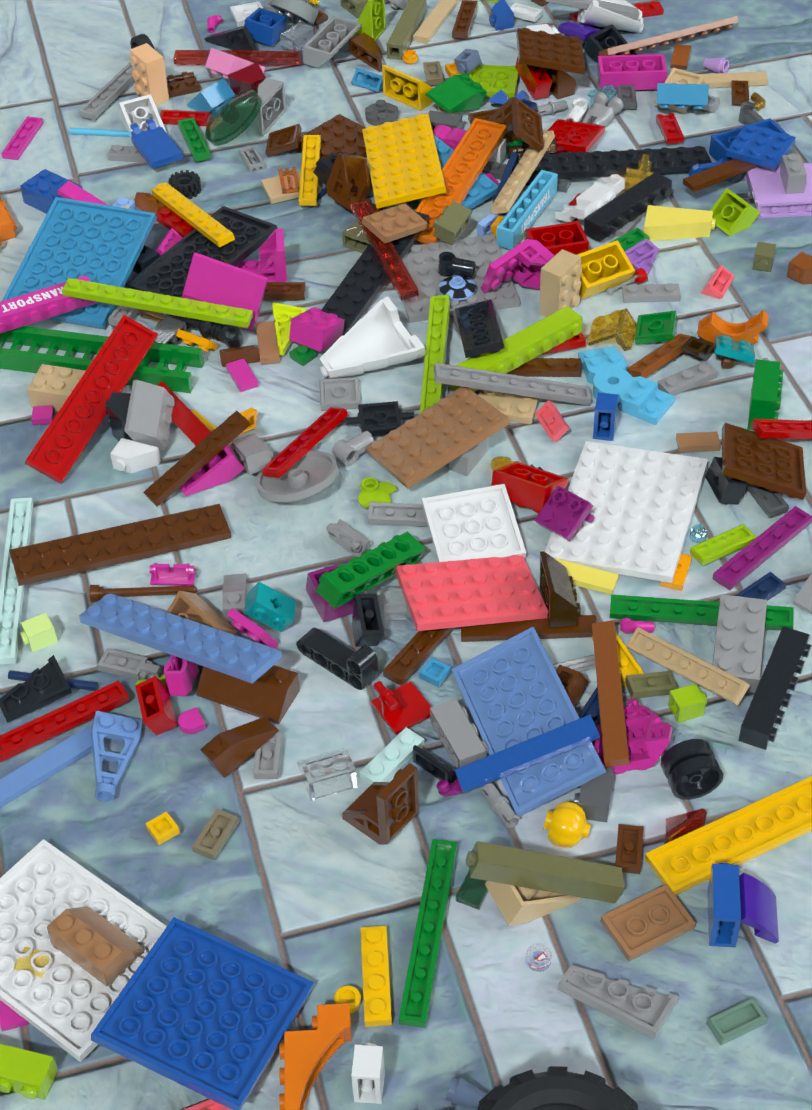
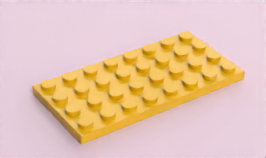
M418 114L415 117L402 118L398 121L385 122L381 125L368 126L362 129L377 209L446 193L429 114Z

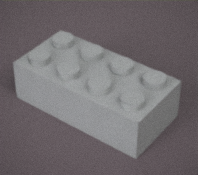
M721 594L712 665L747 682L750 686L746 692L755 693L760 681L767 600Z

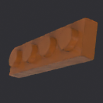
M678 334L674 337V340L666 342L627 368V372L632 377L641 376L647 378L651 373L659 370L663 365L674 360L682 352H685L681 347L691 336Z

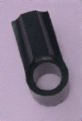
M452 252L440 253L438 273L441 276L449 277L456 274L473 278L476 268L475 261L456 258Z

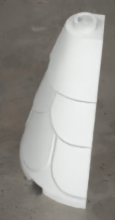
M387 296L380 300L319 358L322 365L320 371L324 378L328 377L329 379L363 374L364 371L382 369L425 356V347L416 334L411 336L399 319L397 308Z

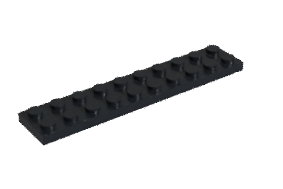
M695 146L663 147L661 149L645 148L644 150L628 149L624 151L611 150L604 152L545 153L537 166L539 171L544 170L558 174V179L604 177L613 174L623 176L653 174L654 172L659 174L689 172L692 166L698 163L706 164L712 163L705 147Z
M416 212L427 223L430 221L429 215ZM422 231L388 243H384L377 236L373 238L321 309L323 312L336 314L339 318L344 319L343 336L359 321Z

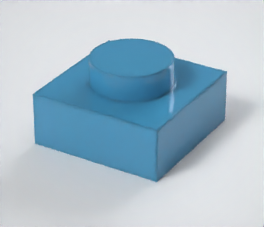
M431 657L420 670L419 678L439 688L451 673V666Z

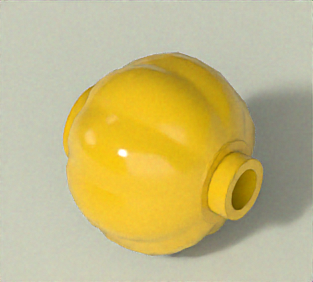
M567 801L556 804L554 811H547L543 829L549 831L547 838L553 845L561 848H572L582 840V837L588 838L591 824L586 823L585 812L578 804Z

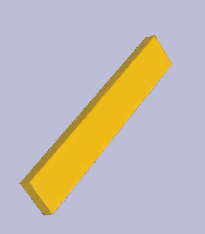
M304 135L299 206H317L318 177L313 171L316 168V162L320 159L321 135Z

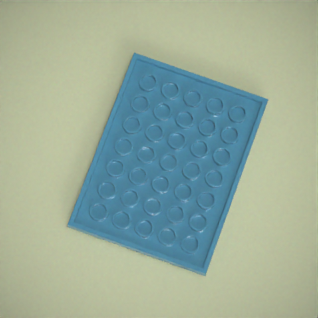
M55 197L2 301L66 282L68 278L76 279L86 275L91 282L124 288L157 219L156 213ZM97 302L48 319L104 329L115 305Z

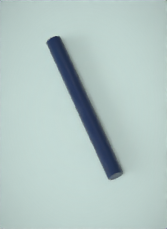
M13 670L8 672V679L26 681L32 676L31 673ZM66 678L70 688L90 691L98 690V682Z

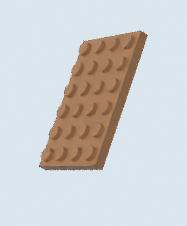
M461 387L446 398L441 399L435 405L425 409L416 417L406 421L397 429L390 431L386 436L374 441L372 445L366 448V451L372 459L409 489L501 430L510 422L506 415L471 389Z

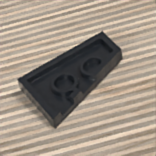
M54 655L48 659V663L41 669H35L31 673L32 676L24 683H18L0 698V708L7 723L72 693Z

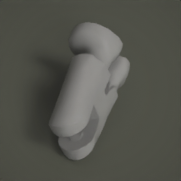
M598 92L593 98L594 104L591 105L582 123L606 126L614 119V115L623 109L622 100L618 97H613L608 103L606 94Z

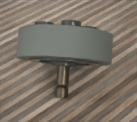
M272 0L270 4L271 7L276 9V13L287 16L288 20L302 25H313L319 12L302 0Z

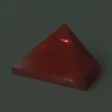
M702 808L666 818L664 844L705 826L707 811Z

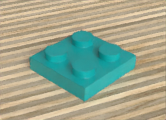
M715 335L713 342L714 354L753 364L755 359L754 346L749 341H735L727 335Z

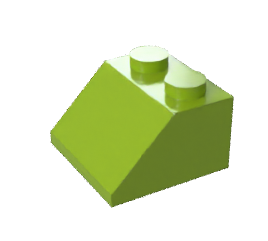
M728 188L725 189L710 210L713 211L712 218L716 219L715 226L729 236L749 228L761 213Z

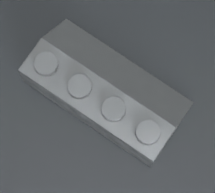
M333 16L303 46L304 64L317 68L324 64L362 27L361 24Z

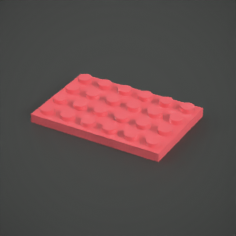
M523 555L397 566L395 571L416 631L547 618L548 609Z

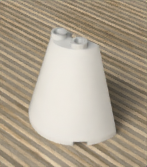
M592 0L587 10L579 9L577 21L582 24L604 28L613 24L617 30L641 33L644 27L641 10L638 9V20H634L599 7V1ZM601 0L635 7L625 0Z

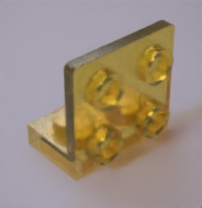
M627 308L616 310L605 316H598L593 320L587 344L590 346L615 337L617 344L624 351L630 350L636 333L637 323Z

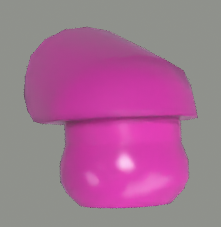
M213 15L207 19V31L209 33L215 32V26L223 22L221 15Z
M623 618L620 621V630L625 634L634 633L637 627L649 633H653L655 629L654 622L631 621L630 618Z

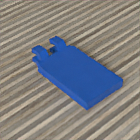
M152 118L146 120V124L149 127L141 132L137 123L130 125V128L133 130L131 132V141L151 169L183 159L181 150L163 127L156 126Z

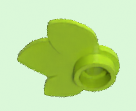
M373 477L365 478L360 484L361 493L358 495V502L365 509L369 508L370 502L391 503L389 494L394 493L397 488L387 481L378 482Z

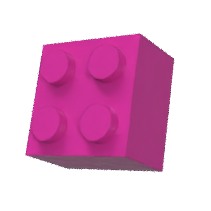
M310 308L291 318L289 340L322 352L343 336L344 319L339 318L336 314L323 312L320 308Z

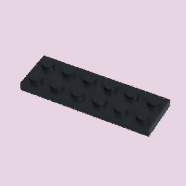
M491 299L455 308L466 358H477L481 354L488 352L497 353L504 349V343Z

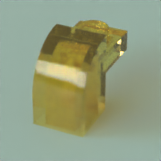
M642 154L639 159L638 170L630 168L625 170L623 174L625 189L622 191H627L654 173L650 172V155Z

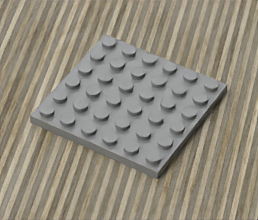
M493 234L457 239L453 245L444 241L436 242L435 244L412 245L393 271L396 274V283L409 323L428 320L430 296L441 295L439 284L443 279L447 278L438 273L439 255L442 252H452L456 258L476 262L473 278H471L476 284V292L465 300H450L449 317L456 316L455 308L489 299L492 300L494 310L520 307V300L512 279L502 282L496 290H491L487 294L481 290L489 264L502 256Z

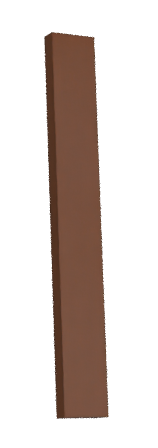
M615 621L592 623L605 767L628 765L630 760Z

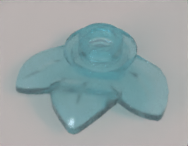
M606 85L602 88L590 90L587 94L591 97L590 106L594 104L593 98L598 92L606 94L609 103L610 99L617 94L616 87Z

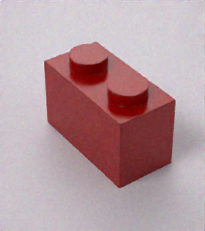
M156 676L135 685L143 723L156 736L176 727L177 723L168 688Z

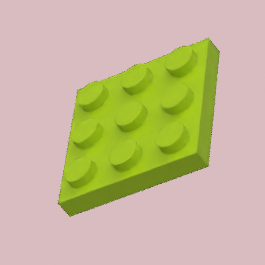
M481 65L476 66L469 73L470 79L481 84L482 88L487 91L485 97L491 98L501 89L506 92L509 98L515 96L519 77L515 66Z

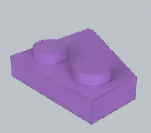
M646 238L624 252L635 270L643 268L648 275L658 255L659 248Z

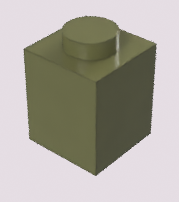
M757 243L752 270L771 272L776 244Z

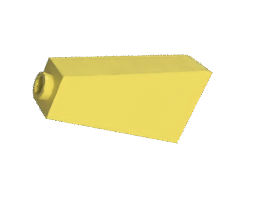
M648 205L644 233L650 237L649 241L710 237L711 229L715 230L716 219L712 218L713 211Z

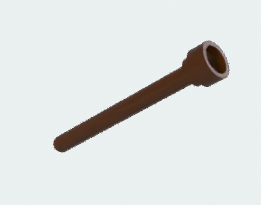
M90 585V602H98L106 594H115L121 597L177 595L178 591L196 593L197 588L194 585L104 589L100 585Z

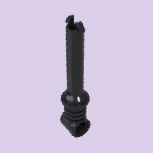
M159 313L182 322L184 321L186 325L198 329L203 338L210 337L226 344L228 348L240 347L243 344L244 339L237 326Z

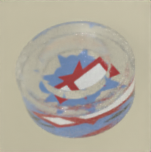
M544 944L531 945L526 950L525 961L527 966L537 972L548 969L552 962L551 950Z

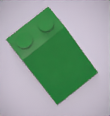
M462 73L460 75H453L426 93V96L446 112L453 113L480 109L487 91L482 88L481 84L471 80L469 75Z

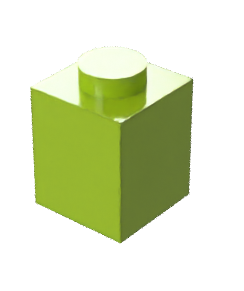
M696 683L670 691L668 707L677 723L704 716L707 698L705 693L699 690Z

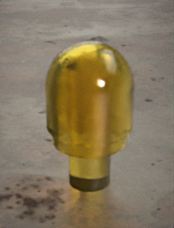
M496 456L491 460V468L496 470L519 461H511V458L506 456Z

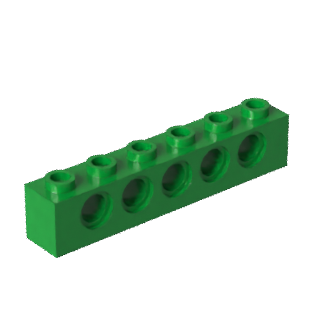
M408 531L401 535H395L390 541L382 542L373 550H367L362 556H355L350 562L340 564L331 572H325L319 579L320 584L316 592L336 609L354 599L355 594H363L395 576L397 566L417 564L426 548Z

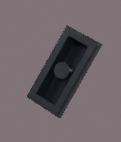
M417 745L413 746L414 763L439 780H448L449 783L455 782L457 779L455 770Z

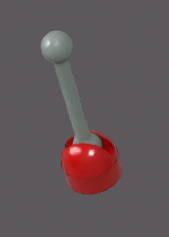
M643 268L635 270L632 279L613 288H607L606 293L612 295L614 291L622 288V285H628L632 282L643 284L648 281V275Z

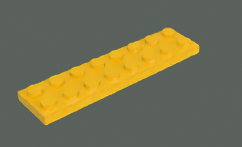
M812 776L645 853L646 862L662 884H667L676 896L709 880L712 863L741 865L812 831Z

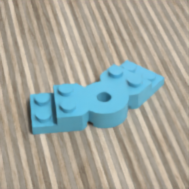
M616 346L578 352V358H581L582 370L587 382L593 385V396L596 400L598 392L618 394L620 411L654 425L661 420L675 403V396L658 390V383L641 376L632 377L627 372V364L622 352L618 353Z

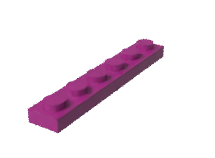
M795 506L713 573L712 579L728 590H731L812 523V516Z

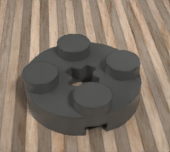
M377 100L376 103L365 108L366 121L373 126L397 121L398 107L386 103L385 100Z

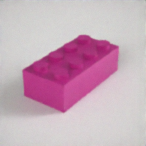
M664 54L598 56L597 76L600 91H617V85H634L637 91L657 90V84L665 83L667 79Z

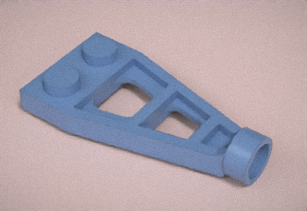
M96 711L91 732L96 799L104 802L114 799L116 787L138 745L143 720ZM104 738L125 742L122 752L118 754L105 751ZM103 760L118 763L115 774L102 771Z

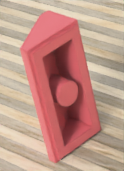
M720 265L711 274L701 293L721 299L735 276Z

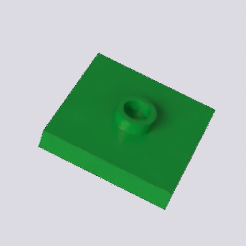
M676 311L638 315L635 333L636 345L674 340L677 321Z

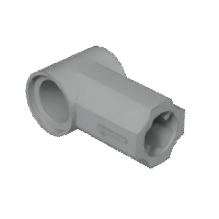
M365 431L347 442L342 439L337 441L332 448V453L347 466H350L357 461L359 455L365 452L366 448L372 445L375 440L370 432Z

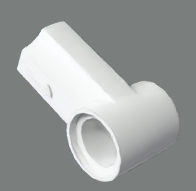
M584 98L574 99L572 108L564 120L581 122L587 114V100Z

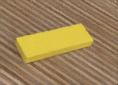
M556 558L558 562L566 567L568 576H572L573 585L610 595L613 594L619 574Z

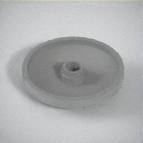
M309 451L280 478L263 476L261 471L255 483L259 495L265 500L272 502L301 500L327 488L336 479L338 466L336 459L331 454L322 451Z

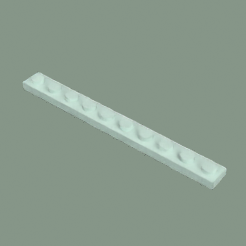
M32 498L11 499L0 585V665L16 664L25 585H18L9 550L29 545L33 512Z

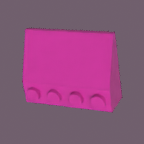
M194 252L182 298L253 310V317L248 328H243L253 331L260 314L268 278Z

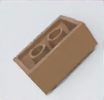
M178 591L167 610L168 613L233 635L237 632L229 622L196 593Z
M90 907L65 909L47 926L51 944L106 987L145 951L144 947Z

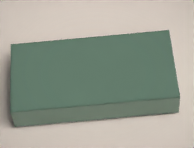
M752 997L708 1018L706 1024L722 1046L767 1024L768 1018Z

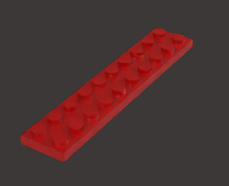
M123 315L26 459L25 464L62 484L108 414L105 411L106 400H109L112 392L121 393L157 339L158 334L128 316Z

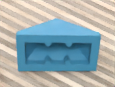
M356 68L351 84L379 93L383 84V76Z

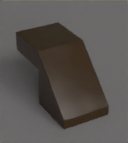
M693 336L681 347L683 351L705 361L714 354L712 342Z

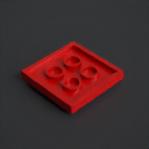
M557 119L547 131H554L556 147L563 146L564 152H588L605 133V126Z

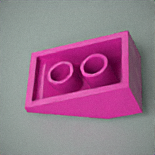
M228 444L180 486V489L185 496L229 482L242 472L245 467L232 446Z

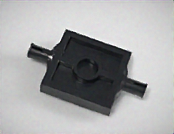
M398 401L359 404V412L356 417H345L346 426L358 425L361 433L368 431L374 437L385 436L390 431L400 427L403 420L414 418V411L402 412Z

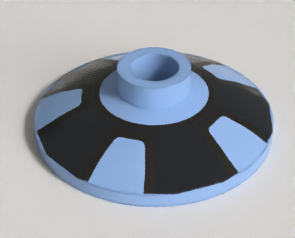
M454 275L440 282L439 292L441 295H449L450 300H465L475 294L476 284L469 277Z

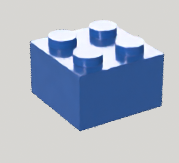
M259 7L245 19L244 26L247 27L253 41L261 42L266 46H272L286 34L287 16Z

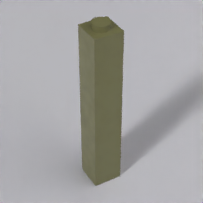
M409 0L387 42V58L402 60L404 52L408 50L413 40V35L418 30L427 12L426 0Z
M480 841L476 842L472 851H468L466 856V866L469 867L470 878L609 903H616L625 889L622 867Z

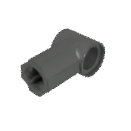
M743 102L741 104L738 119L741 124H752L764 119L755 111L756 105L754 103Z

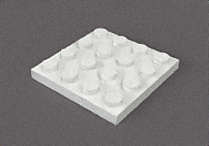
M505 484L422 498V507L438 562L490 557L501 558L510 557L511 555H523L526 558V550Z

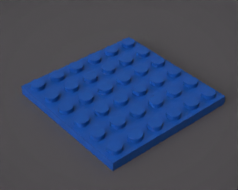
M173 917L91 1033V1041L232 1110H241L279 1047V1043L282 1042L284 1031L289 1030L313 990L314 982Z

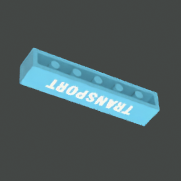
M541 170L498 225L497 243L500 247L513 249L526 234V229L532 226L557 193L558 174Z

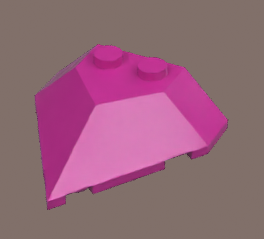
M632 698L627 701L628 706L624 707L630 764L609 767L614 768V774H622L631 770L642 771L653 767L671 740L672 726L667 722L663 723L658 715L644 705L639 706L637 700ZM600 723L596 726L600 738L591 742L605 767Z

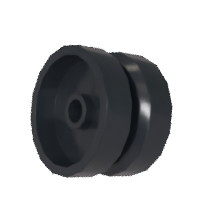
M690 739L673 745L661 758L660 765L668 779L671 791L679 799L691 800L705 796L715 790L723 780L724 774L715 759V754L709 742L703 739Z

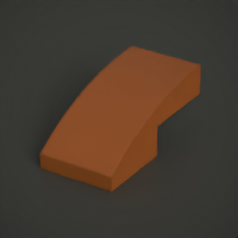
M676 44L670 68L687 70L692 46Z

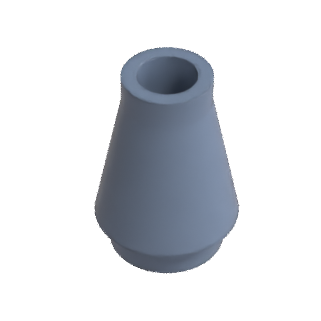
M452 1077L445 1100L451 1101V1105L478 1108L479 1101L488 1093L481 1091L461 1077L459 1080Z

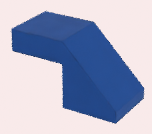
M501 89L488 100L492 104L503 105L510 98ZM523 90L514 96L519 100H527L529 98Z

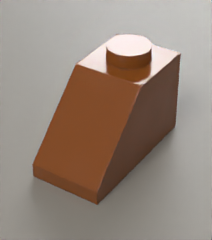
M801 252L789 262L787 277L800 284H812V256Z

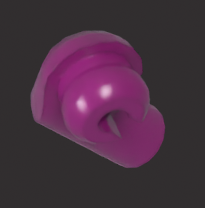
M458 778L452 783H449L448 780H440L437 783L438 793L441 796H454L463 792Z

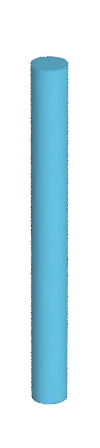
M69 129V133L73 135L130 137L129 131Z

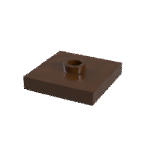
M300 124L269 133L265 151L267 157L299 148L302 130Z

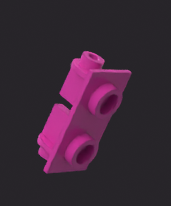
M154 563V565L149 567V572L152 574L150 585H194L196 568L190 566V563L174 564L173 568H170L169 564Z

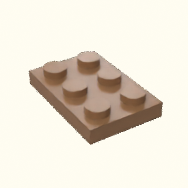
M405 203L365 216L362 219V224L384 243L425 230L428 225L423 218Z
M667 884L602 915L600 920L628 962L695 929L696 925Z

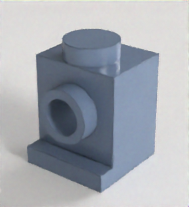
M465 49L454 59L459 73H470L476 66L482 65L478 50Z

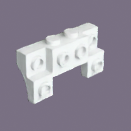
M614 177L608 182L595 181L590 188H586L576 198L577 205H564V210L561 212L556 211L555 219L562 220L563 222H572L575 218L584 220L585 217L616 198V195L625 189L624 179Z

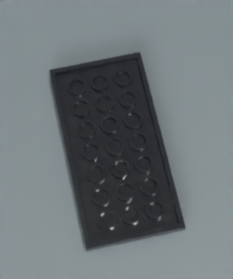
M222 206L211 217L234 234L235 240L219 248L202 233L194 229L127 283V288L182 298L194 252L236 267L258 249L275 229H278L277 225Z

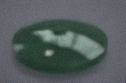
M244 90L225 101L212 115L206 126L205 136L211 144L219 146L237 138L257 117L262 104L261 97L254 90Z

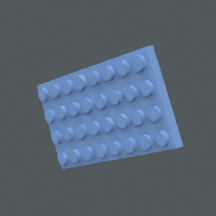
M534 627L451 669L490 755L580 719ZM588 742L500 779L516 814L520 817L606 773V770L592 742Z

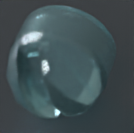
M702 524L694 525L690 530V539L695 543L706 541L707 529Z

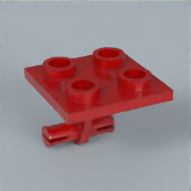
M381 681L373 685L379 697L372 700L371 704L395 735L402 732L406 727L410 728L430 718L431 705L411 681L392 691L386 689Z

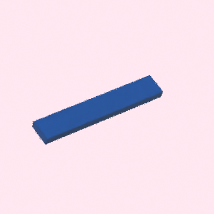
M590 714L457 768L455 772L463 793H466L600 738V735Z

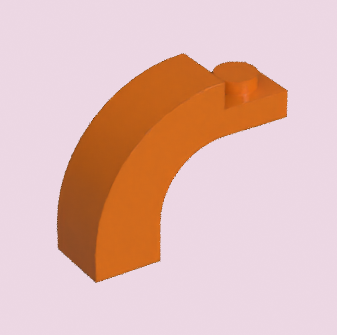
M763 310L748 321L735 324L726 322L715 312H711L699 321L697 334L712 343L714 342L715 335H727L732 340H746L752 345L758 342L759 333L767 328L769 314Z

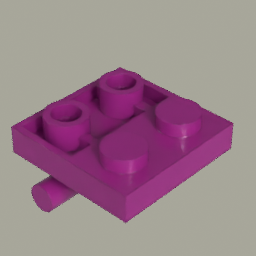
M558 485L534 521L570 542L583 521L592 523L595 517L589 513L593 508L589 501Z

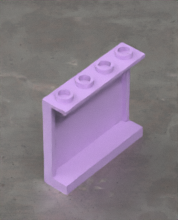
M803 163L807 174L804 193L786 194L780 176L781 165L776 170L759 166L746 171L744 183H749L756 205L755 208L761 212L756 219L812 216V163Z

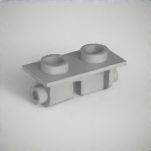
M339 519L337 524L330 523L326 527L330 535L329 537L353 556L360 557L370 542L341 519Z

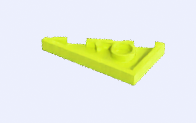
M273 302L272 308L279 355L284 356L292 342L289 340L291 318L307 311V309Z

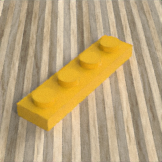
M360 927L365 1027L392 1025L387 927Z

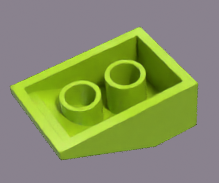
M385 0L367 1L357 21L362 27L355 33V36L366 33L374 38L376 42L386 30Z

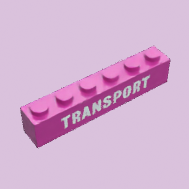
M87 275L76 278L78 280L91 282ZM66 282L1 301L0 333L95 304L97 301L63 296L62 289Z

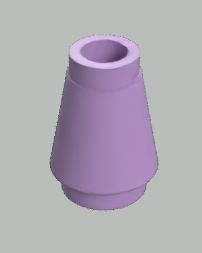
M706 58L703 66L716 73H726L729 69V61L725 58Z

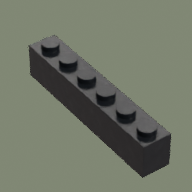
M654 172L585 217L584 233L601 242L645 213L648 205L655 206L668 198L672 192V180Z
M782 627L741 725L738 741L764 750L767 749L769 742L774 743L778 729L775 728L776 724L781 725L785 711H782V709L789 706L792 694H789L790 690L795 691L798 682L796 675L797 673H802L805 664L803 657L808 658L812 645L808 644L810 634Z

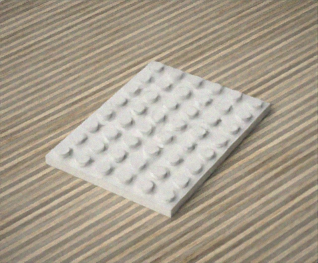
M586 441L568 491L589 501L593 505L589 513L594 515V521L589 523L584 520L570 542L552 532L545 552L554 559L557 558L615 574L673 583L678 561L707 470L708 459Z
M43 839L0 878V1000L81 1062L98 1045L91 1041V1033L167 926ZM90 907L144 947L145 951L106 987L51 944L47 926L65 909Z

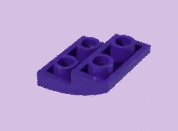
M572 20L558 26L559 32L567 36H576L581 41L587 40L589 36L600 31V29Z
M743 872L739 875L741 923L753 927L755 936L776 944L779 942L776 896L764 883Z

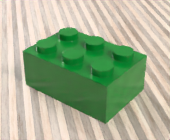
M756 359L747 430H753L751 427L753 419L778 420L779 412L775 411L780 409L781 383L784 371L780 370V362Z

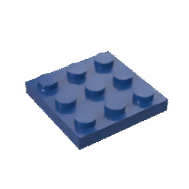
M746 124L727 149L726 156L776 170L781 163L782 155H787L794 145L796 137L790 136L787 133H779L771 129L757 127L753 124Z

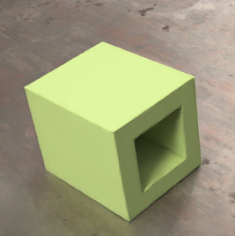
M46 613L21 622L23 632L20 633L23 644H28L32 652L58 642L54 626Z

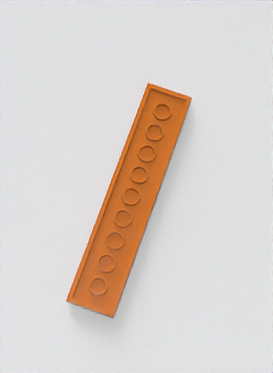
M478 118L474 119L442 169L446 193L423 198L416 209V212L429 215L430 221L428 222L427 229L423 230L415 241L426 244H435L439 241V238L433 236L435 220L438 217L441 218L444 208L446 206L449 207L453 201L462 204L507 132V125Z

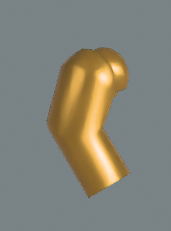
M756 92L751 95V100L756 105V111L764 108L766 105L765 99Z

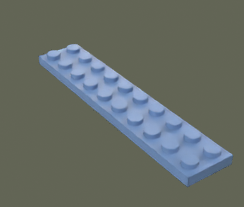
M106 594L79 615L80 622L249 683H254L282 658L281 650L115 594Z

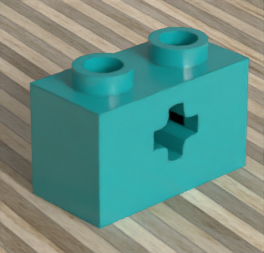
M258 582L246 595L244 614L282 632L294 621L296 601Z

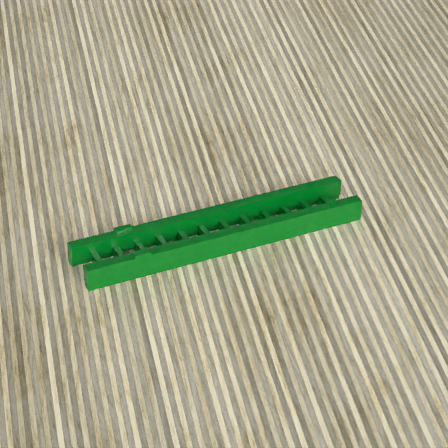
M22 326L0 333V369L37 373L41 365L44 364L87 370L93 361V356L98 354L108 337ZM6 341L13 342L10 349L2 348ZM154 342L127 385L132 386L133 380L158 385L163 381L171 391L191 393L193 389L191 372H185L187 366L203 367L202 348ZM22 345L30 346L28 351H21L20 349ZM47 348L48 350L46 354L38 353L39 349ZM58 350L66 351L64 356L56 355ZM76 352L85 353L83 358L74 357ZM150 362H157L156 368L148 367ZM173 364L177 366L175 370H170L168 365Z

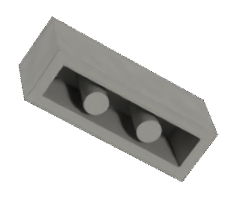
M454 699L430 708V723L456 769L486 757L489 753L487 745L484 741H480L477 728L474 723L470 724L464 706L460 707L457 700Z

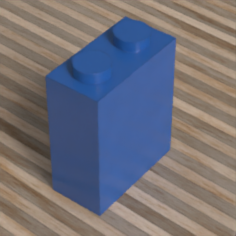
M712 863L707 890L709 946L736 947L741 923L739 865Z

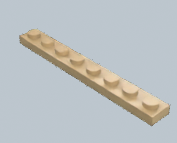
M543 130V150L538 152L530 147L527 148L490 207L492 214L508 213L555 138L553 130Z

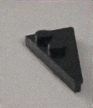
M246 26L208 35L204 38L208 43L256 57L260 54Z

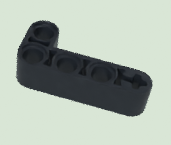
M315 627L310 629L296 642L298 650L304 656L358 690H363L378 676L377 655L367 645L361 646L354 652Z

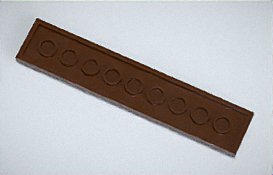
M220 504L10 549L9 552L18 585L21 586L230 539L231 531Z

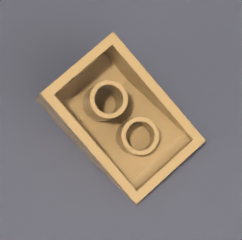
M487 881L485 883L508 926L529 923L581 899V897Z

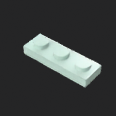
M406 727L360 771V778L370 785L373 782H387L413 757L414 745L420 748L425 745L424 738Z

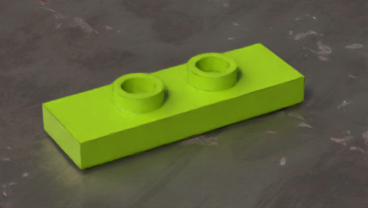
M741 524L690 547V554L704 566L746 547L757 537L745 524Z

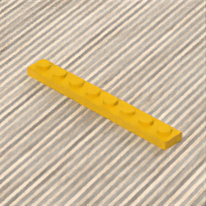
M167 182L159 183L151 189L152 195L219 248L235 240L234 234Z

